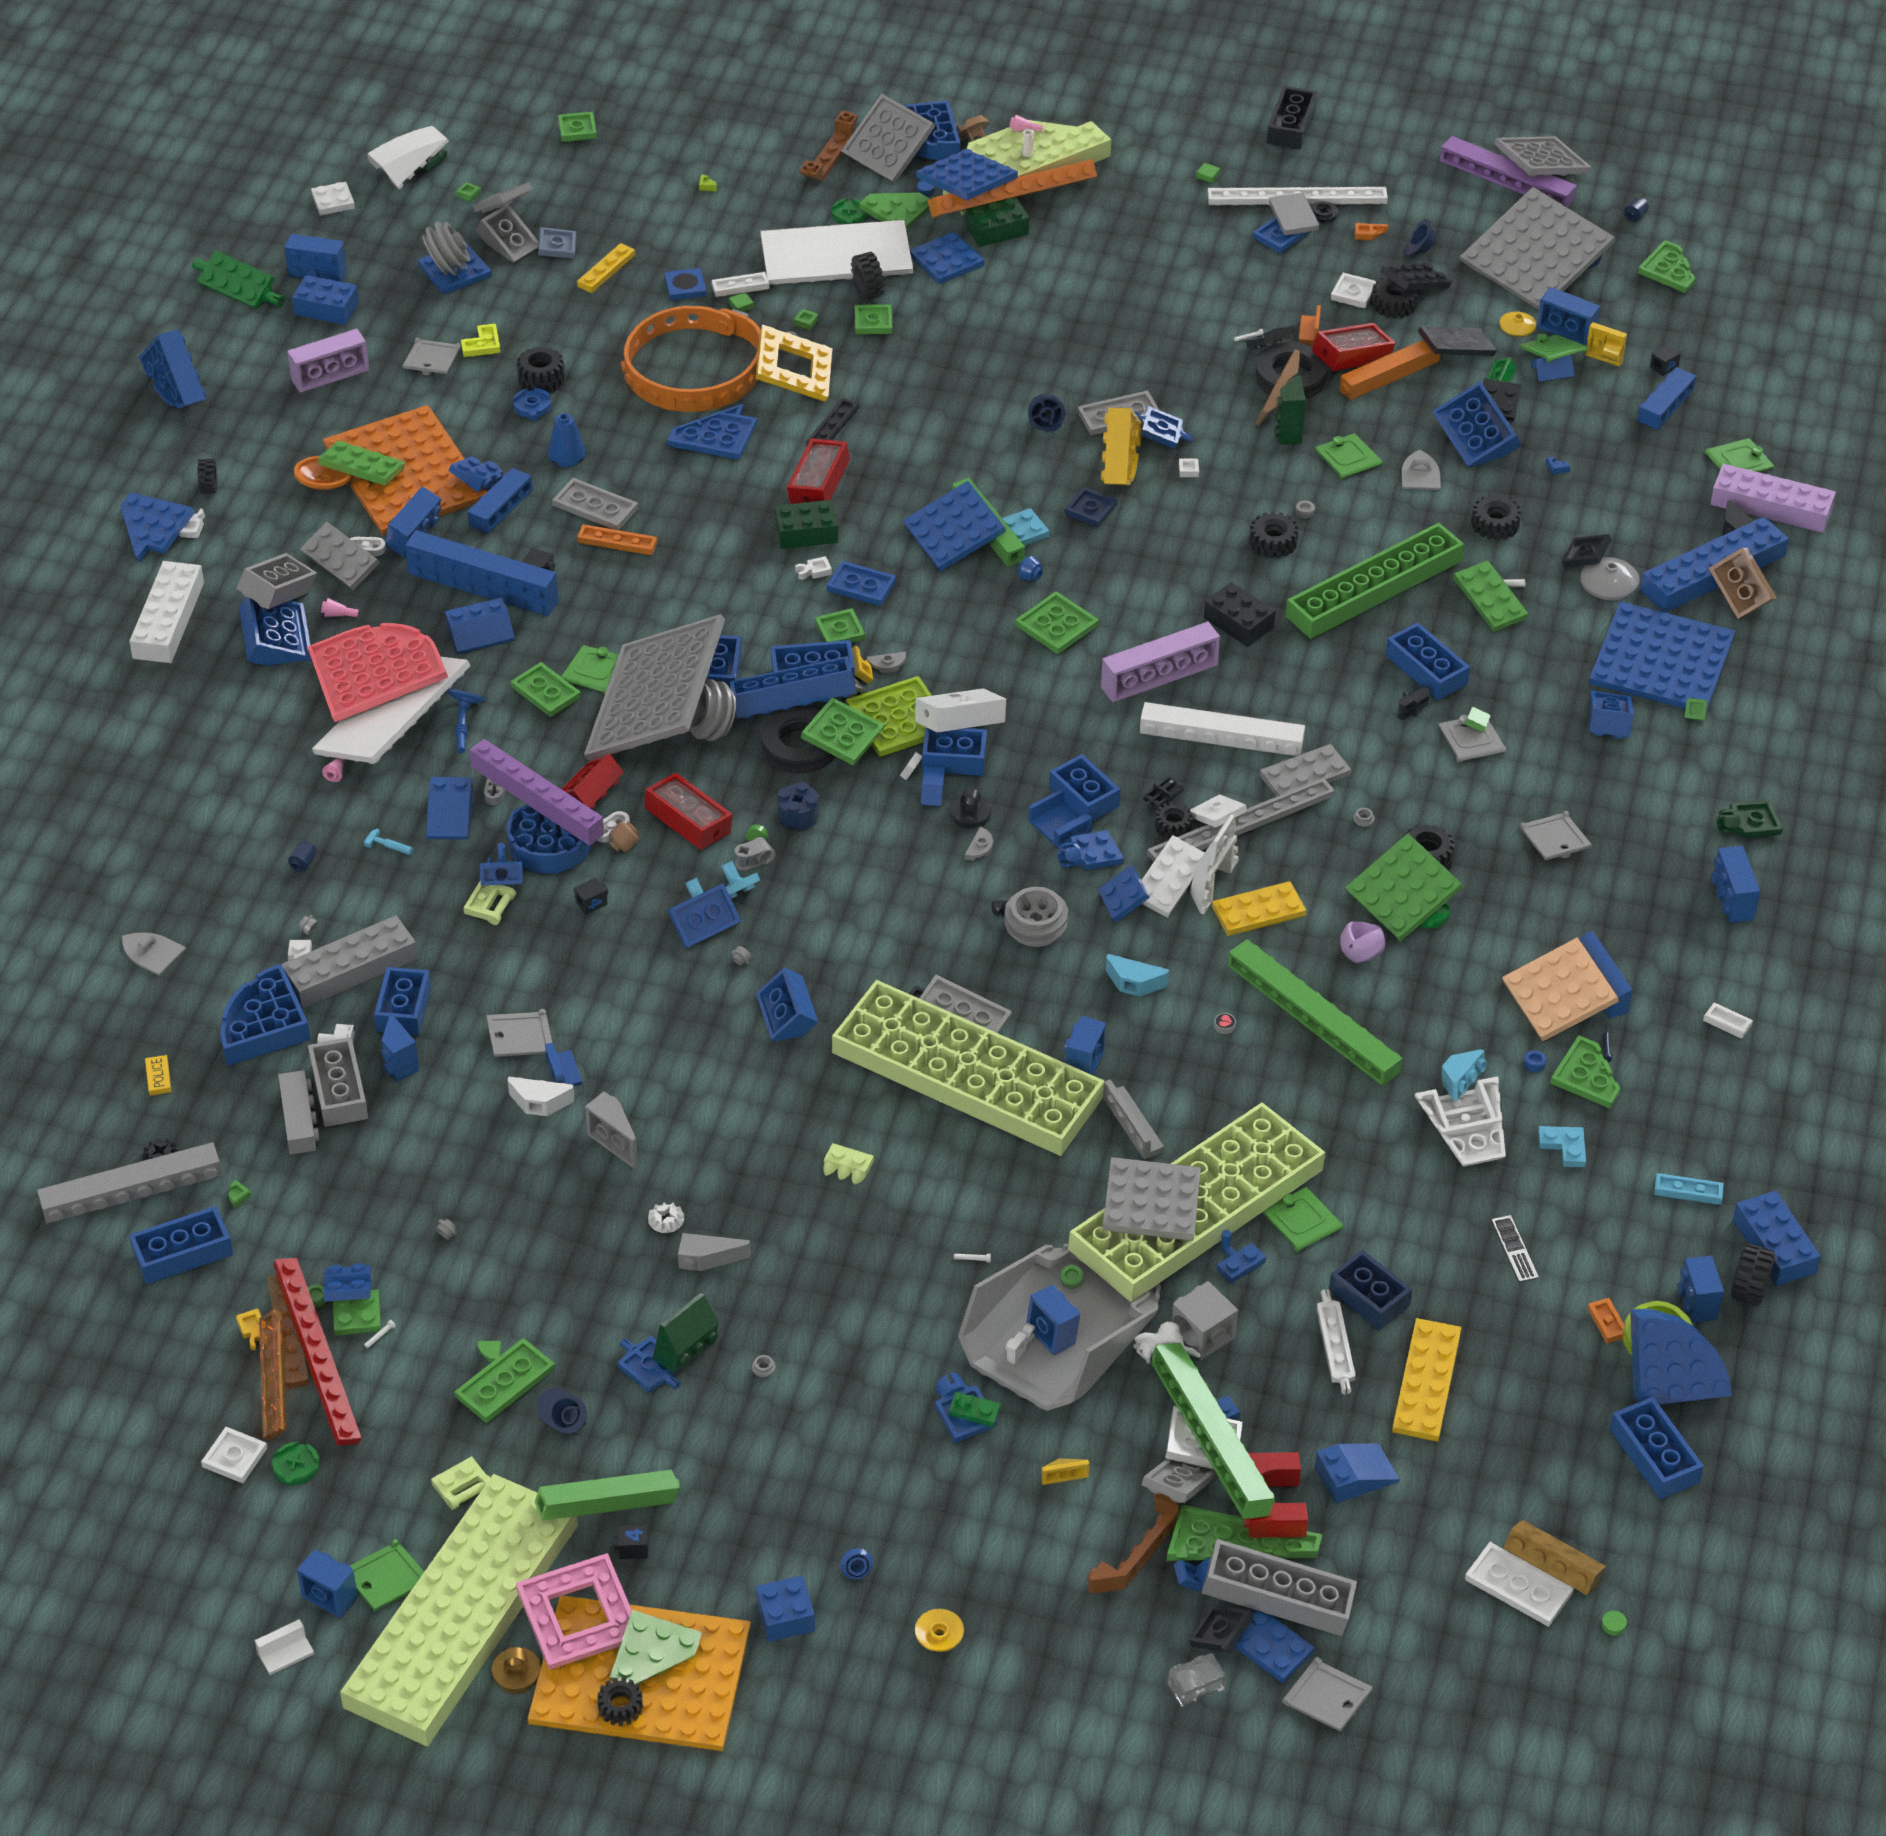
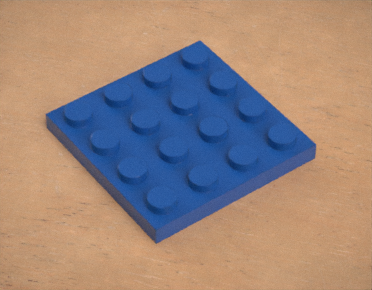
M964 149L955 155H950L948 158L939 160L930 166H925L923 169L916 171V178L960 198L969 200L1018 178V171L1009 166L1002 165L996 160L986 158L984 155L972 152L970 149Z
M969 481L964 482L902 520L905 527L940 572L1006 532L1003 524Z

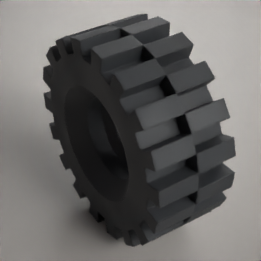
M872 251L852 256L851 273H853L852 278L860 298L866 301L883 296L885 292L884 276L882 275L883 271L880 268V262L877 261V256Z
M1382 277L1381 281L1378 279L1376 284L1374 283L1371 306L1372 308L1374 307L1375 312L1379 311V315L1385 314L1386 318L1393 316V319H1397V316L1405 318V315L1410 316L1411 312L1414 313L1417 307L1418 289L1406 290L1391 279Z
M1489 494V497H1486V495L1482 496V500H1476V503L1473 505L1472 528H1475L1474 531L1476 533L1480 532L1481 537L1487 536L1489 540L1495 538V541H1499L1500 538L1506 540L1508 536L1513 537L1514 533L1517 534L1520 527L1522 511L1519 503L1516 504L1514 499L1509 500V496L1501 497L1502 494H1497V496Z
M1271 511V514L1265 512L1263 516L1257 515L1256 519H1253L1252 524H1250V547L1254 548L1256 553L1261 552L1260 556L1265 557V555H1269L1268 558H1273V556L1281 558V555L1286 557L1289 552L1292 554L1298 543L1299 529L1294 518L1290 520L1291 516L1288 514L1283 516L1282 512L1275 514V511Z

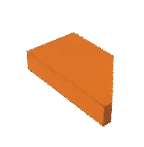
M1355 223V240H1374L1388 232V225Z

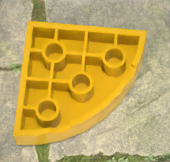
M1108 407V413H1105L1107 432H1104L1103 436L1106 451H1103L1102 454L1105 470L1101 472V481L1106 485H1130L1134 480L1138 465L1139 454H1136V446L1141 444V421L1132 408Z

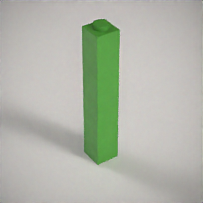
M967 478L953 483L952 490L969 481L1006 530L1005 533L988 542L1007 567L1021 563L1025 558V546L971 479Z
M672 1470L542 1486L539 1487L534 1503L542 1521L664 1505L675 1502L677 1494L680 1492V1483L675 1478Z

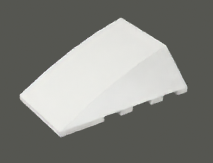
M429 126L382 144L367 153L368 161L376 169L380 167L384 170L390 181L400 190L404 186L402 182L406 179L410 180L415 175L413 172L419 166L423 167L426 164L425 160L429 156L433 157L449 141L436 128Z
M1232 814L1204 853L1192 880L1190 894L1201 914H1205L1213 901L1215 871L1218 869L1230 874L1239 861V857L1235 855L1238 852V847L1234 846L1237 836L1234 835L1236 823L1235 816Z
M1498 1076L1478 1080L1475 1089L1467 1091L1458 1101L1453 1100L1450 1095L1439 1097L1436 1089L1415 1093L1414 1095L1463 1167L1503 1159L1506 1156Z

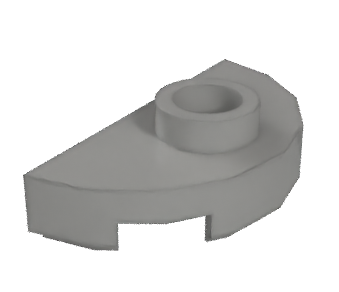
M906 652L869 656L867 661L871 668L874 667L880 670L881 673H891L898 671L899 667L906 663Z
M979 828L965 853V860L974 861L975 858L987 857L992 852L993 838L986 829Z

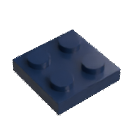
M1083 487L1066 506L1064 514L1099 527L1117 506V499Z

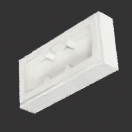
M1716 1003L1712 1004L1703 1021L1741 1039L1750 1029L1753 1020Z

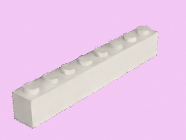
M1147 702L1144 703L1140 720L1141 734L1292 756L1301 755L1305 725Z

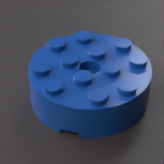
M528 804L521 808L518 806L511 813L507 822L509 852L512 858L517 857L518 862L522 861V867L531 872L558 874L582 862L591 848V845L589 846Z

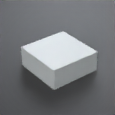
M1179 459V476L1199 477L1198 459Z
M916 752L900 776L907 780L922 756Z

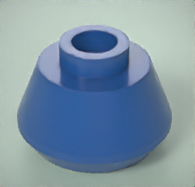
M1028 556L1020 563L1018 568L1020 579L1036 581L1043 575V566L1035 556Z
M859 1548L848 1550L840 1562L842 1573L851 1580L865 1578L873 1567L871 1555Z

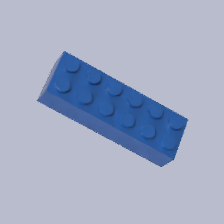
M848 656L729 681L731 690L736 698V716L743 719L750 718L759 713L769 714L773 710H788L797 705L807 706L815 701L826 702L832 697H849L856 693Z

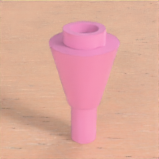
M1015 115V118L1011 117L1010 128H1013L1012 132H1020L1026 129L1042 132L1043 125L1032 123L1018 115Z
M329 598L327 602L323 601L321 613H325L324 617L345 615L358 617L359 612L357 609L347 608Z
M337 758L326 765L322 770L323 776L328 781H340L346 759Z

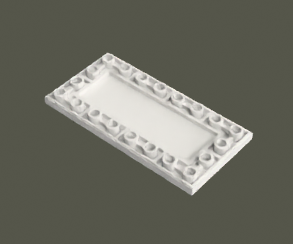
M904 220L761 231L762 248L769 285L852 279V256L870 251L877 256L883 276L913 273Z
M441 657L448 678L340 720L312 748L314 754L354 760L356 762L377 763L380 757L390 750L393 744L399 738H402L405 732L415 725L423 714L428 712L429 707L438 701L441 695L447 689H450L458 678L464 675V672L470 667L468 660Z

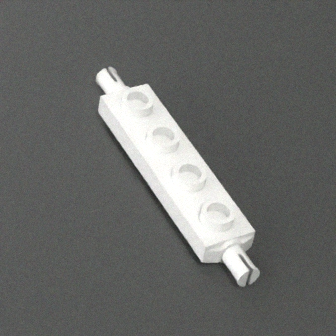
M1324 1289L1321 1291L1323 1301L1317 1304L1316 1310L1332 1383H1340L1342 1394H1346V1392L1349 1394L1351 1393L1349 1382L1355 1381V1371L1340 1302L1332 1301L1330 1290L1326 1289L1325 1292Z

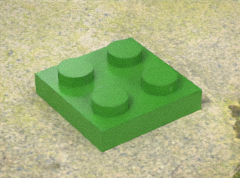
M593 112L558 115L562 142L597 139Z
M891 304L855 305V334H892Z
M853 609L815 617V624L824 642L850 640L851 643L865 640V633Z
M379 1289L371 1290L370 1298L333 1301L335 1336L379 1332L381 1330Z

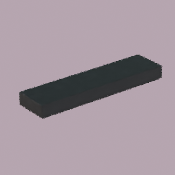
M842 398L806 441V447L811 438L833 440L859 409V403Z

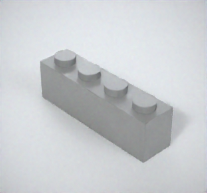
M305 1070L278 1074L290 1155L316 1151L315 1142L320 1140L318 1128H313V1125L317 1124L315 1111L311 1112L310 1109L315 1108L313 1095H308V1092L312 1091L311 1079H306Z

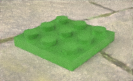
M1056 591L1015 620V626L1056 654H1060L1098 627L1099 619Z
M832 697L803 730L801 738L854 766L883 731L884 724Z

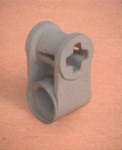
M763 837L740 844L735 848V855L737 856L735 867L738 871L747 872L758 866L768 864L774 859L775 851Z

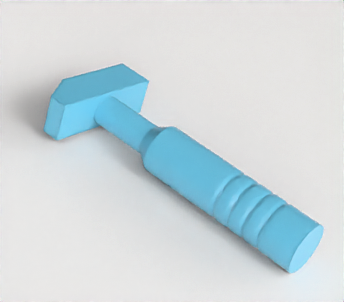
M379 829L371 831L364 841V845L371 848L374 842H378L387 848L407 855L413 853V847L390 839L379 838Z

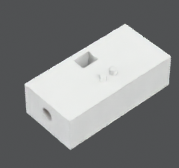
M984 688L916 698L915 722L935 732L1005 722L1006 699Z

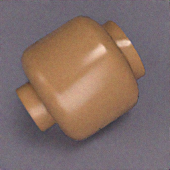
M620 822L610 831L609 838L611 841L609 844L617 852L620 849L623 852H628L638 843L639 832L630 822Z

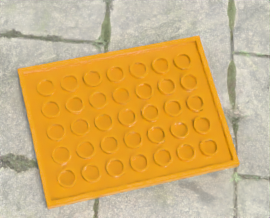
M563 1595L559 1597L555 1616L564 1637L608 1622L599 1600ZM630 1605L631 1610L700 1631L702 1635L694 1658L686 1662L684 1661L656 1677L653 1676L639 1685L643 1699L641 1715L638 1714L636 1721L631 1718V1724L627 1725L626 1721L623 1722V1726H619L618 1722L615 1723V1726L610 1725V1720L605 1722L598 1710V1692H600L602 1685L606 1687L605 1682L610 1679L620 1646L550 1670L543 1658L528 1716V1724L723 1751L750 1633L751 1621ZM622 1696L611 1700V1704L616 1707H623L630 1702L627 1697Z

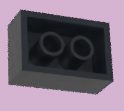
M1231 582L1205 600L1204 619L1249 647L1274 628L1276 611Z

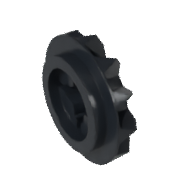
M1317 202L1310 206L1317 222H1332V219L1337 217L1338 209L1332 203Z
M159 1138L155 1143L149 1142V1146L144 1147L143 1161L164 1156L160 1153L156 1154V1151H164V1155L178 1152L175 1142L170 1143L168 1139L161 1141Z

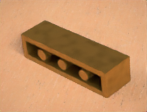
M1524 1520L1511 1528L1504 1545L1505 1550L1585 1595L1590 1594L1598 1587L1606 1569L1605 1565Z

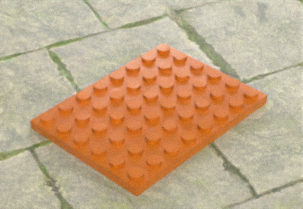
M428 405L323 439V444L327 450L337 441H344L348 444L379 452L382 455L394 457L405 462V468L386 486L353 475L348 482L382 535L387 534L388 524L422 486L441 498V511L438 517L475 505L487 493L485 489L479 492L475 491L448 471L451 464L463 460L464 457Z

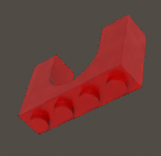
M1299 1452L1248 1453L1260 1475L1264 1477L1268 1487L1299 1486L1301 1473ZM1274 1502L1269 1516L1243 1519V1527L1248 1528L1249 1538L1306 1537L1308 1517L1306 1503Z

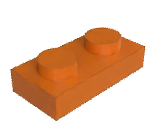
M1610 1298L1589 1303L1587 1310L1606 1344L1622 1340L1625 1325Z

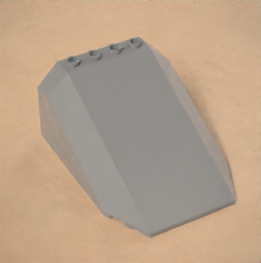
M1063 1244L1062 1248L1044 1245L974 1285L958 1337L971 1367L978 1370L980 1374L997 1381L1000 1386L1014 1391L1019 1397L1031 1401L1038 1408L1048 1411L1073 1403L1084 1396L1158 1311L1160 1284H1157L1139 1298L1130 1302L1069 1251V1244ZM1076 1265L1082 1269L1084 1280L1078 1288L1069 1289L1062 1284L1061 1271L1064 1267ZM1053 1284L1073 1306L1077 1307L1081 1314L1076 1344L1053 1355L1035 1336L1027 1344L1026 1351L1015 1365L1008 1362L1005 1347L1009 1339L1014 1338L1019 1331L1022 1332L1026 1325L1030 1295Z

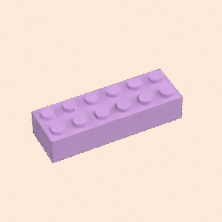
M1723 464L1713 487L1710 505L1726 509L1727 501L1730 500L1746 514L1761 518L1765 517L1766 519L1824 533L1833 508L1836 491Z
M1205 622L1102 658L1101 688L1109 699L1115 702L1217 666L1220 636L1209 622Z

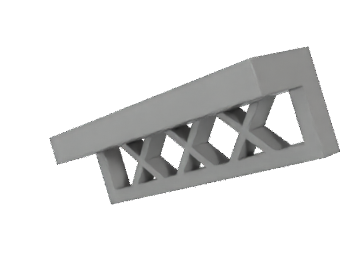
M1111 1080L1104 1081V1100L1143 1159L1145 1160L1163 1153V1144L1125 1087L1116 1088Z

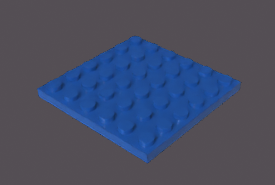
M1620 601L1590 675L1589 684L1686 709L1687 698L1708 700V709L1733 642L1735 630Z

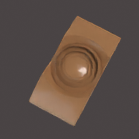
M1297 349L1294 350L1255 422L1256 425L1260 426L1276 412V398L1280 396V389L1298 373L1299 351Z

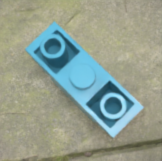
M1107 954L1106 972L1120 992L1141 997L1168 986V969Z
M1484 1050L1451 1055L1442 1065V1085L1453 1100L1458 1101L1467 1092L1470 1085L1475 1083L1481 1072L1485 1071L1487 1061L1484 1059Z

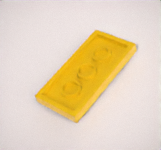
M1290 881L1212 901V908L1227 936L1306 916V908Z

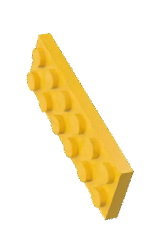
M1416 1318L1392 1433L1439 1441L1462 1327Z

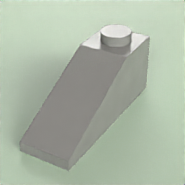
M683 1233L678 1252L679 1268L703 1271L750 1258V1240Z

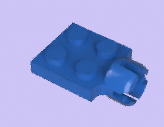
M1108 830L1070 836L1069 842L1059 845L1061 849L1057 852L1058 861L1064 868L1080 865L1085 870L1120 865L1124 861L1122 853Z
M957 1373L949 1374L953 1380L949 1382L946 1375L937 1381L936 1390L941 1399L935 1401L934 1407L954 1443L994 1428L949 1415V1409L955 1392L984 1399L977 1385L968 1387Z

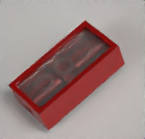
M1368 323L1318 331L1311 351L1335 371L1364 366L1392 354L1396 342L1377 325Z
M810 439L787 485L790 504L831 500L850 461L847 442Z
M677 773L670 775L645 790L644 808L700 850L731 833L733 814Z

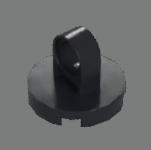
M967 788L961 796L955 798L951 803L950 817L954 819V823L957 826L975 829L976 825L982 824L984 826L990 820L991 806L977 790Z

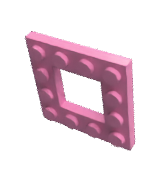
M608 1553L516 1583V1590L549 1670L621 1645L632 1610ZM593 1586L608 1622L564 1637L549 1600Z

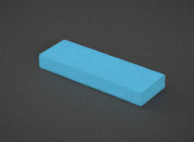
M1656 1173L1654 1195L1721 1205L1724 1183Z

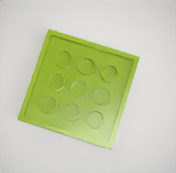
M919 676L845 700L846 705L884 724L883 731L871 744L879 757L924 742L926 727L915 722L916 698L932 695Z

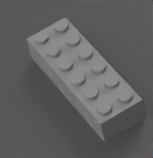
M397 915L287 961L282 966L303 1009L380 976L386 972L387 967L398 968L417 960L418 957L415 940Z
M1217 1539L1210 1557L1202 1594L1342 1636L1349 1620L1357 1581Z

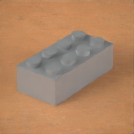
M285 553L245 568L236 589L241 591L245 597L252 598L258 602L259 606L269 609L309 593L317 572Z
M348 1037L308 1045L324 1127L368 1119L366 1100L352 1038Z

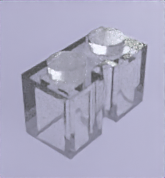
M1213 1653L1206 1656H1198L1193 1661L1183 1665H1175L1172 1669L1168 1670L1167 1684L1181 1707L1198 1700V1697L1203 1694L1209 1696L1224 1690L1226 1675Z

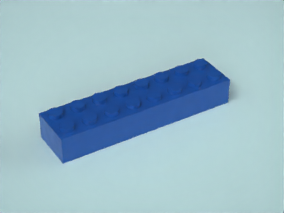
M1762 517L1644 572L1640 591L1666 613L1719 588L1709 570L1714 564L1741 548H1748L1758 567L1761 568L1786 556L1789 538L1768 519Z
M417 530L405 544L408 574L489 599L503 598L506 604L545 616H549L559 602L556 572Z

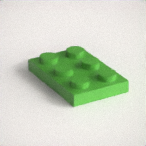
M542 662L511 681V687L549 717L554 716L581 698V692Z

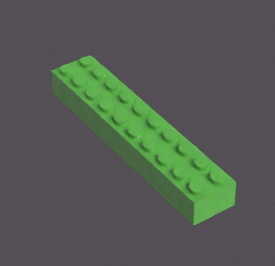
M1437 523L1287 599L1286 618L1312 639L1462 562L1464 543L1440 523Z

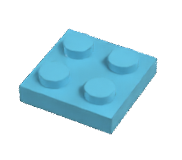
M1031 508L1002 518L1024 546L1049 537L1050 531Z

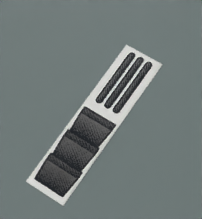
M1511 1215L1492 1219L1519 1281L1537 1278L1538 1274Z

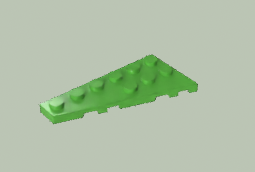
M1181 1505L1167 1553V1561L1206 1560L1211 1557L1217 1539L1279 1558H1317L1322 1534L1307 1531L1306 1537L1249 1538L1248 1528L1243 1527V1517Z

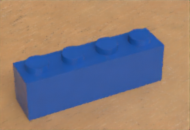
M1677 367L1672 373H1668L1663 383H1659L1656 390L1649 394L1647 400L1640 404L1638 408V422L1658 430L1692 393L1696 375Z
M514 468L507 474H504L474 506L470 507L467 513L469 526L489 534L533 490L531 475Z

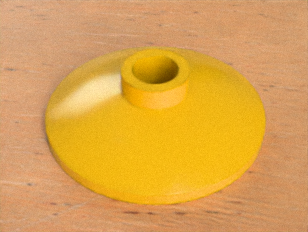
M1524 312L1506 313L1500 318L1499 322L1500 328L1505 333L1517 337L1530 335L1536 329L1535 319Z
M934 1609L924 1613L917 1620L915 1635L918 1642L926 1649L944 1652L953 1649L961 1642L964 1635V1626L961 1619L955 1613L945 1609Z

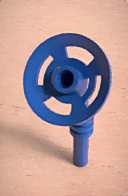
M447 689L446 692L458 700L459 714L458 724L455 726V736L457 737L458 753H464L465 738L467 737V708H470V704L486 702V698L469 692Z

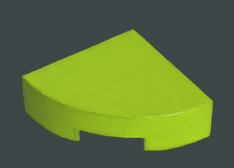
M701 175L699 191L717 192V184L709 179V176Z

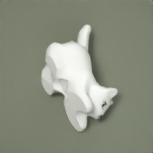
M1174 1322L1163 1323L1156 1334L1142 1333L1134 1338L1135 1342H1137L1134 1344V1348L1146 1360L1147 1364L1150 1363L1155 1346L1162 1344L1181 1343L1189 1355L1197 1358L1201 1356L1197 1350L1184 1346L1179 1326Z

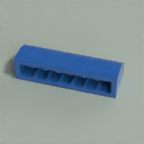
M1590 931L1581 936L1579 940L1619 1000V1002L1604 1009V1012L1609 1019L1627 1014L1629 1012L1632 989L1594 932Z

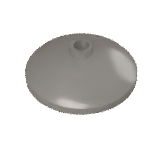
M1603 557L1600 564L1585 565L1583 567L1580 581L1583 588L1597 598L1621 600L1636 592L1639 586V575L1636 569L1629 563L1618 558Z

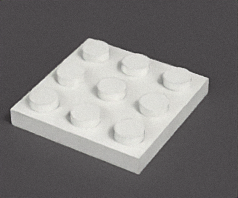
M1174 1406L1165 1458L1213 1469L1180 1411ZM1227 1419L1240 1440L1242 1422Z

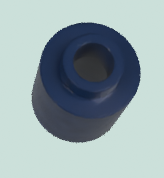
M1644 198L1634 199L1625 208V217L1632 222L1638 221L1648 211V202Z
M309 841L299 843L288 858L290 867L295 871H305L316 855V847Z

